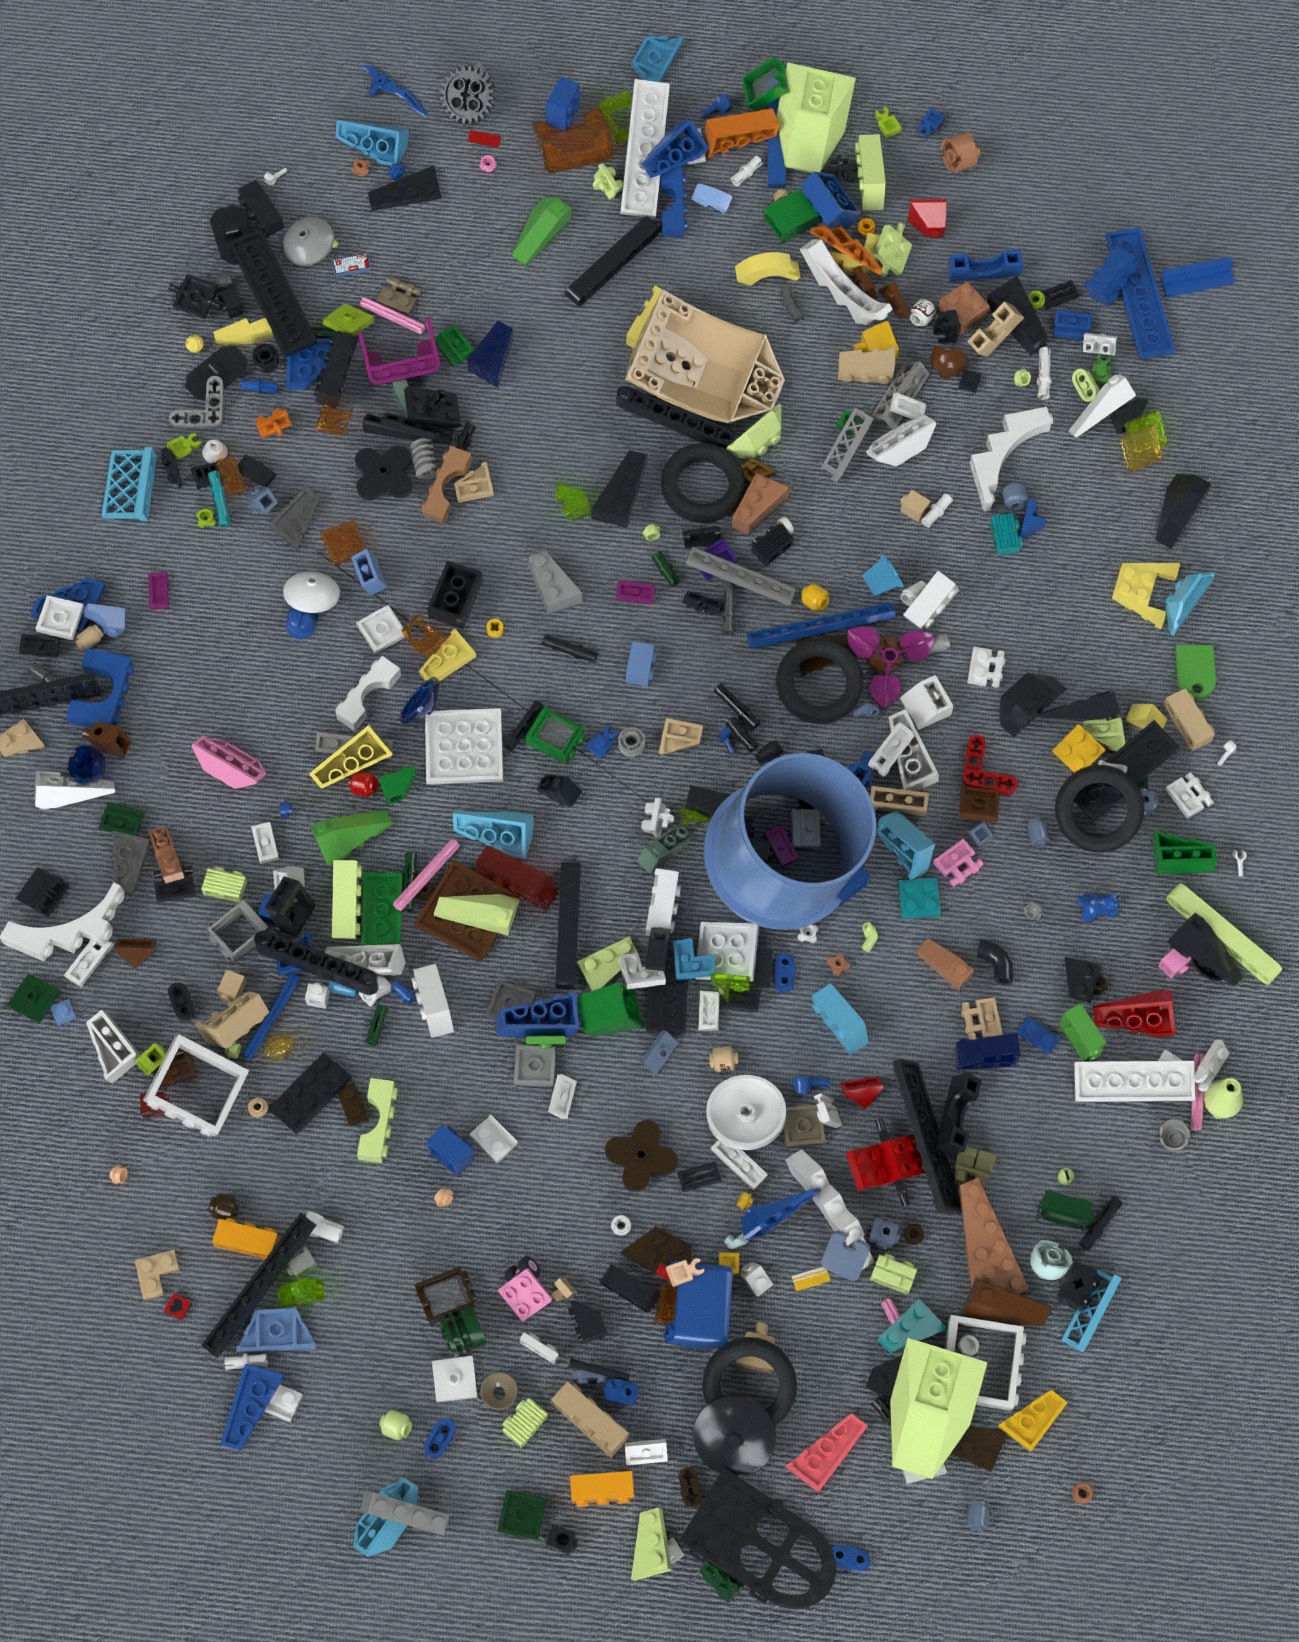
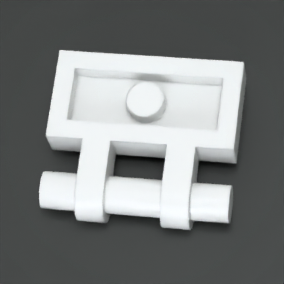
M973 647L967 683L986 687L987 680L993 681L992 686L998 688L1000 681L1003 679L1002 668L1006 661L1004 658L1005 652L998 651L997 657H991L992 650ZM990 665L995 666L994 672H989Z
M1192 772L1185 776L1189 782L1186 783L1181 777L1165 789L1187 819L1204 809L1201 802H1205L1208 807L1214 803L1209 791H1205L1200 784L1199 778H1195ZM1191 788H1194L1196 792L1199 794L1197 797L1193 793Z

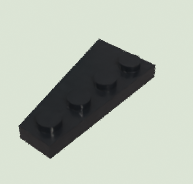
M433 165L368 192L371 211L441 199L435 166Z

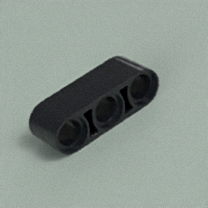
M612 1264L600 1280L604 1287L647 1313L651 1311L660 1296L658 1292Z

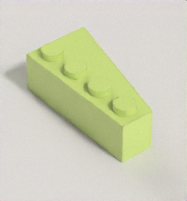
M880 134L859 135L858 142H855V153H858L856 155V163L859 165L858 178H860L859 190H861L862 210H883L886 182Z
M333 860V940H357V935L361 934V924H358V916H361V904H358L359 896H361L359 877L362 876V866L355 860Z

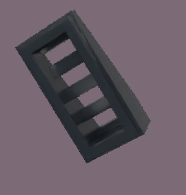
M226 461L190 468L197 489L211 485L206 473L213 470L219 471L221 481L232 478ZM223 467L225 474H221L219 468Z

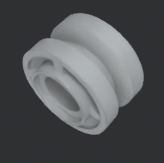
M634 727L624 729L618 737L619 751L629 758L639 756L645 748V737L642 731ZM629 740H634L636 743L634 745H630L627 742Z

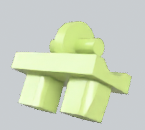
M604 163L599 164V170L593 177L595 181L592 186L595 190L601 189L602 192H605L609 200L614 199L616 193L623 190V182L621 180H614L616 173L613 167L606 168Z

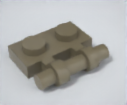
M388 277L386 283L392 286L391 288L383 286L376 302L409 317L417 303L416 298H413L412 295L420 296L422 289L417 288L412 283H404L397 277ZM400 288L405 290L406 293L403 294L398 292L397 290Z

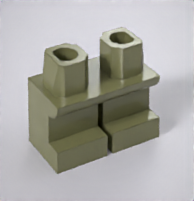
M966 1146L965 1152L957 1154L953 1170L955 1173L954 1182L965 1184L967 1176L975 1179L979 1178L984 1188L986 1182L990 1179L997 1155L979 1150L973 1168L978 1149Z

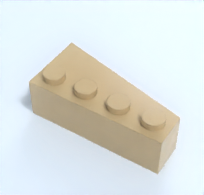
M567 1381L551 1399V1404L612 1459L627 1443L629 1433L624 1427L612 1420L613 1418L606 1411L599 1409L597 1403L592 1398H586L581 1393L582 1390L575 1383L571 1385Z

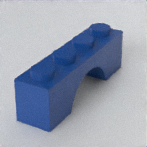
M682 166L661 174V192L670 195L675 202L669 210L662 212V237H684V230H687V219H684V215H687V204H683V199H686V188H683V184H686V173H682Z
M1020 249L1002 251L996 257L986 260L972 259L968 254L950 255L947 266L950 282L1021 276L1023 261Z

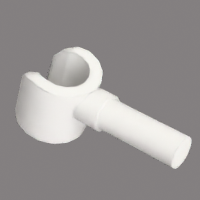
M284 168L274 175L267 172L264 175L266 179L264 182L273 186L277 178L286 173L287 169Z
M1232 740L1223 746L1226 752L1217 764L1219 766L1224 763L1229 755L1235 752L1236 745Z
M1241 849V856L1238 857L1237 850H1233L1232 856L1237 860L1238 877H1242L1243 860L1246 859L1247 855Z

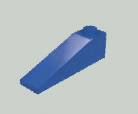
M690 119L682 120L666 133L643 160L641 165L649 177L653 178L690 161L697 160L709 149V146Z
M810 1189L758 1207L754 1205L745 1211L746 1215L741 1218L745 1240L761 1238L819 1194L821 1189Z

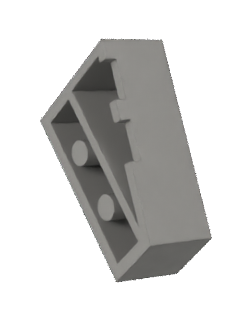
M546 551L528 557L529 569L547 614L583 603L582 592Z

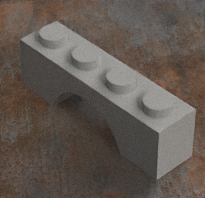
M365 1491L360 1512L443 1536L449 1519L448 1514L369 1491Z

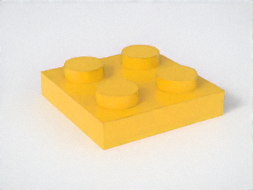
M1078 724L1052 752L1073 772H1076L1084 767L1092 766L1106 750Z

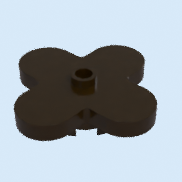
M651 1120L639 1122L634 1128L631 1139L613 1137L605 1146V1155L608 1161L624 1167L622 1183L630 1192L637 1193L643 1191L648 1186L650 1175L667 1176L672 1174L677 1168V1155L673 1150L658 1145L660 1129ZM642 1153L645 1154V1156L643 1158H639L638 1154Z

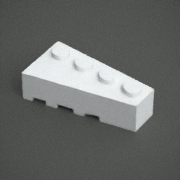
M905 709L889 716V726L892 732L900 722L915 733V736L896 760L903 790L919 791L938 782L939 774Z

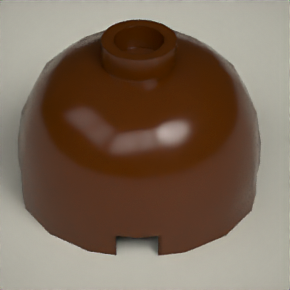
M934 347L931 354V365L936 372L940 373V377L950 378L951 375H957L962 372L967 361L966 353L956 349H950L949 351L944 350L945 347Z

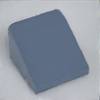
M977 820L964 829L977 847L993 837L987 824L982 820Z

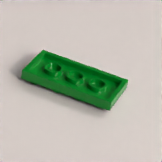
M363 873L361 946L401 945L402 910H397L393 902L402 894V873Z

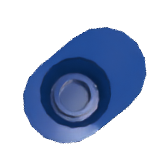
M290 606L286 621L288 633L296 639L309 637L315 630L319 612H302Z

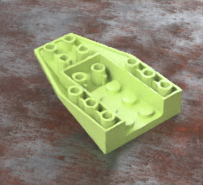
M787 63L785 70L790 92L780 96L776 115L779 123L778 132L784 164L787 168L805 172H821L844 135L856 78Z
M907 1338L890 1400L893 1467L930 1479L935 1477L971 1424L986 1372L987 1362Z

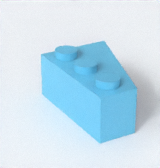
M831 983L812 995V1008L817 1014L821 1015L825 1024L832 1030L849 1055L869 1043L865 1022Z

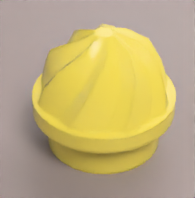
M196 334L190 335L185 342L186 348L193 353L200 352L204 346L203 339Z

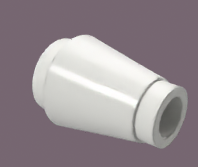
M919 581L903 590L901 594L902 602L907 606H911L926 587V584L923 581Z

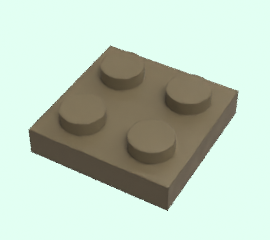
M817 1104L786 1107V1120L783 1127L785 1148L825 1145L824 1126L817 1116V1111H819Z

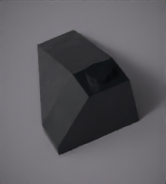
M1112 689L1090 696L1087 700H1077L1068 706L1062 705L1041 712L1040 715L1041 718H1106L1109 721L1118 718L1117 714H1120V709L1115 691Z

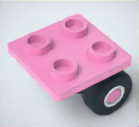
M525 1256L519 1260L518 1269L513 1265L505 1271L507 1283L498 1289V1292L521 1321H525L552 1301V1297L537 1280V1277L540 1275V1268L537 1262L530 1256Z

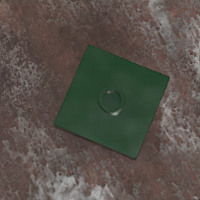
M28 973L6 1006L40 1024L61 991Z
M506 1490L497 1532L538 1541L547 1499Z

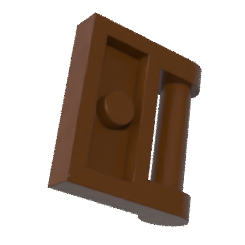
M178 1048L174 1057L184 1055L185 1058L171 1062L159 1088L197 1077L190 1053ZM149 1056V1059L152 1062H155V1058L153 1056ZM158 1066V1067L153 1071L154 1076L156 1075V1073H157V1071H158V1069H159L160 1066Z

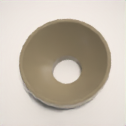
M502 1372L490 1374L481 1385L482 1401L493 1410L499 1411L509 1408L515 1402L518 1394L515 1380L510 1375ZM503 1388L506 1392L503 1399H496L493 1395L495 1389Z

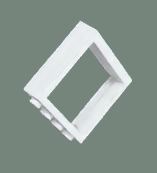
M178 1034L174 1037L143 1101L147 1102V1105L154 1110L159 1108L165 1111V1115L169 1118L182 1120V1124L189 1128L196 1127L200 1129V1133L209 1137L211 1135L216 1136L249 1070ZM178 1048L237 1078L215 1125L155 1096Z
M951 1315L948 1322L945 1349L952 1352L955 1351L958 1324L1016 1334L1008 1400L978 1396L976 1403L978 1406L1012 1411L1014 1406L1018 1405L1019 1394H1016V1386H1020L1021 1373H1018L1019 1365L1022 1366L1024 1360V1353H1021V1346L1026 1343V1333H1023L1024 1327Z

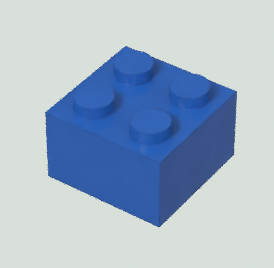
M563 77L559 78L546 103V125L562 131H566L568 125H572L574 114L579 112L581 103H579L581 91H579L580 83Z
M442 1124L426 1142L428 1153L459 1177L474 1160L472 1145L463 1138L461 1140L456 1136L457 1132L450 1126L446 1128Z

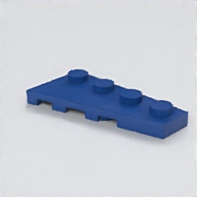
M245 1364L220 1443L221 1445L242 1451L285 1375Z

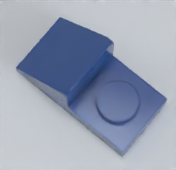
M1029 498L1020 533L1022 539L1045 528L1047 519L1036 517L1038 507H1035V499Z

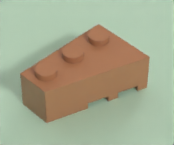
M756 473L733 516L732 528L749 535L764 521L767 515L776 510L777 506L789 497L790 487Z

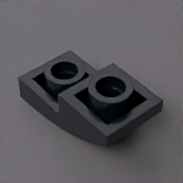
M165 447L160 452L162 455L161 461L168 473L166 477L171 484H176L181 488L182 480L178 465L171 452Z
M246 454L235 467L238 473L250 478L257 485L268 487L277 475L271 469Z

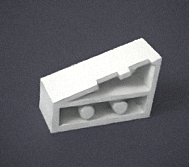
M937 571L904 613V617L922 631L929 629L934 622V618L944 610L946 605L959 592L957 585Z
M436 964L414 969L415 977L411 978L414 990L418 989L419 993H416L418 1005L422 1004L423 1006L420 1012L422 1019L427 1021L431 1038L454 1032L449 1007Z

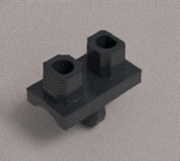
M837 154L835 160H830L831 165L835 166L825 167L824 173L834 174L838 181V174H844L845 182H853L855 180L857 163L846 164L848 163V158L842 159L841 154Z

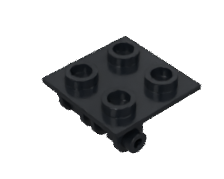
M37 867L15 899L49 917L70 885L63 882L61 877H54Z

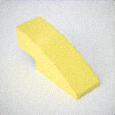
M246 318L213 332L216 344L247 345L274 338L266 318L250 324Z

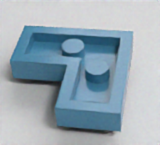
M693 939L673 941L677 980L716 976L714 955L694 957Z

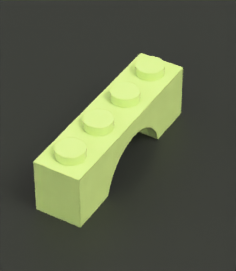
M370 1078L367 1098L368 1102L378 1109L380 1119L377 1126L371 1132L360 1135L357 1152L358 1160L382 1163L383 1157H387L388 1145H385L386 1138H390L391 1135L389 1120L393 1119L395 1107H392L393 1100L397 1099L398 1088H395L394 1081Z

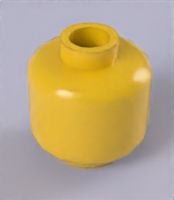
M811 584L802 590V603L813 611L823 610L827 607L829 603V593L827 590L817 584Z

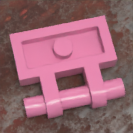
M964 839L933 861V864L944 877L952 873L954 878L949 883L953 887L957 884H962L966 881L965 878L978 872L979 868L984 865L980 859L973 862L971 858L975 856V851ZM965 863L967 868L960 872L958 868Z

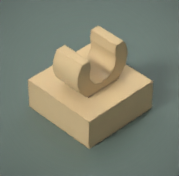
M559 1278L554 1283L558 1289L552 1296L556 1301H560L564 1297L567 1299L573 1298L578 1292L566 1278Z

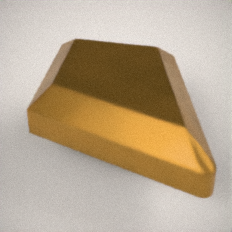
M752 458L742 465L745 479L749 483L752 482L756 473L765 477L775 474V470Z

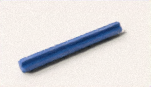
M290 974L269 1009L270 1013L264 1017V1020L243 1052V1056L252 1060L299 983L300 977L298 975Z

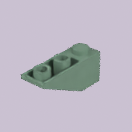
M680 823L647 845L637 862L647 872L652 874L656 868L659 869L670 860L694 835Z

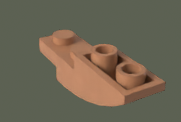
M159 827L149 831L152 847L165 883L183 879V871L168 828Z

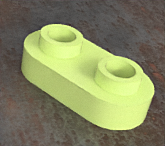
M1078 369L1073 373L1072 382L1080 397L1086 402H1091L1099 392V388L1088 370Z

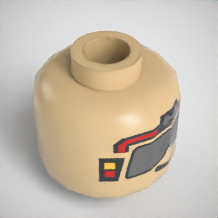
M731 1046L715 1047L713 1052L709 1054L710 1066L718 1073L733 1071L735 1064H739L738 1052H734Z

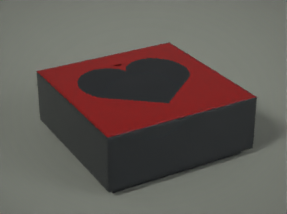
M173 1293L164 1309V1313L183 1321L192 1302Z

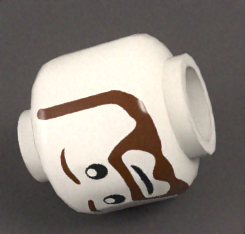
M925 299L917 301L910 309V320L917 326H926L936 315L933 303Z

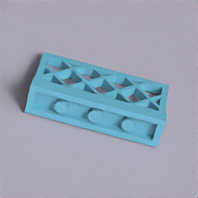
M145 447L144 450H112L102 510L103 519H139L140 521H148L157 462V454L152 447ZM116 456H124L126 458L119 465L115 463ZM142 456V461L137 465L132 462L135 457ZM130 462L133 468L125 473L122 468ZM120 471L123 476L115 482L113 475ZM138 471L140 473L139 477L132 481L129 477ZM128 479L131 484L123 490L119 485ZM118 487L121 492L112 498L110 496L111 491ZM135 487L137 493L130 498L126 493ZM125 495L129 500L120 506L117 501ZM115 503L118 509L113 513H108V508ZM133 504L135 506L134 513H126L124 509Z

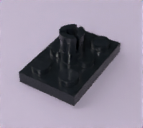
M406 386L404 395L408 421L459 428L461 421L457 394L448 393L442 389L435 391Z

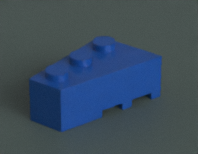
M1117 246L1105 258L1103 267L1101 269L1097 268L1094 271L1095 276L1091 280L1087 279L1084 282L1090 298L1108 307L1116 300L1119 290L1126 285L1129 275L1135 271L1138 263L1134 254Z

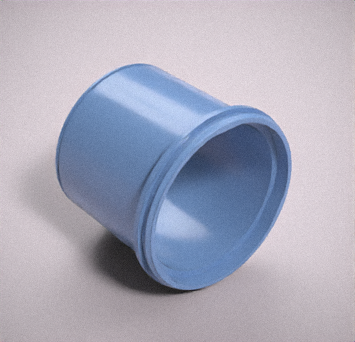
M797 753L774 759L756 772L745 787L737 790L724 800L709 822L704 839V861L712 887L722 902L735 914L750 923L764 928L791 930L803 928L822 920L841 903L842 900L839 899L840 893L871 852L876 835V816L871 798L863 784L850 770L830 758L816 754ZM782 794L803 800L816 808L828 820L839 841L841 850L839 878L822 883H805L789 879L771 869L755 852L747 836L744 822L745 802L762 795Z

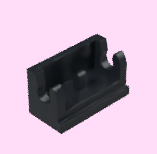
M956 309L936 313L933 334L945 335V338L939 339L938 343H956L960 328Z

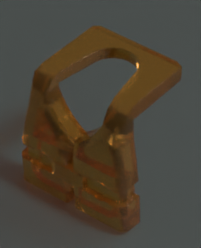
M323 404L315 430L322 433L327 432V434L345 436L349 421L353 415V407L350 408L348 414ZM346 420L344 430L340 428L337 422Z
M416 615L402 629V633L408 643L426 659L447 640L444 634H439L438 631L428 627L420 615ZM414 624H417L424 630V639L413 640L410 629Z

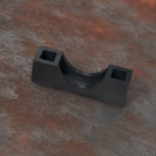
M968 1072L953 1076L951 1079L935 1144L936 1149L949 1156L965 1152L969 1133L963 1129V1119L969 1106L978 1098L982 1080Z

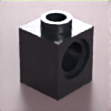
M552 1524L545 1546L570 1555L571 1550L575 1551L579 1539L575 1538L576 1532ZM561 1535L567 1536L569 1542L564 1546L557 1543V1538Z

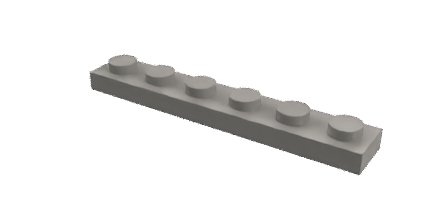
M692 547L686 561L687 565L786 605H790L796 589Z

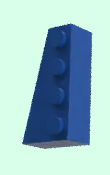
M571 992L564 996H555L543 1001H534V1003L526 1005L521 1004L501 1009L495 1017L497 1036L573 1037L579 1029L576 992Z

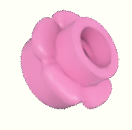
M490 155L483 156L480 160L479 167L482 171L492 172L497 166L494 158Z

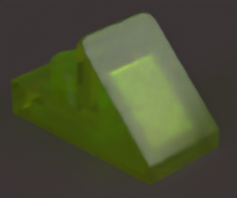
M711 973V984L728 1002L730 988L738 992L750 989V976Z

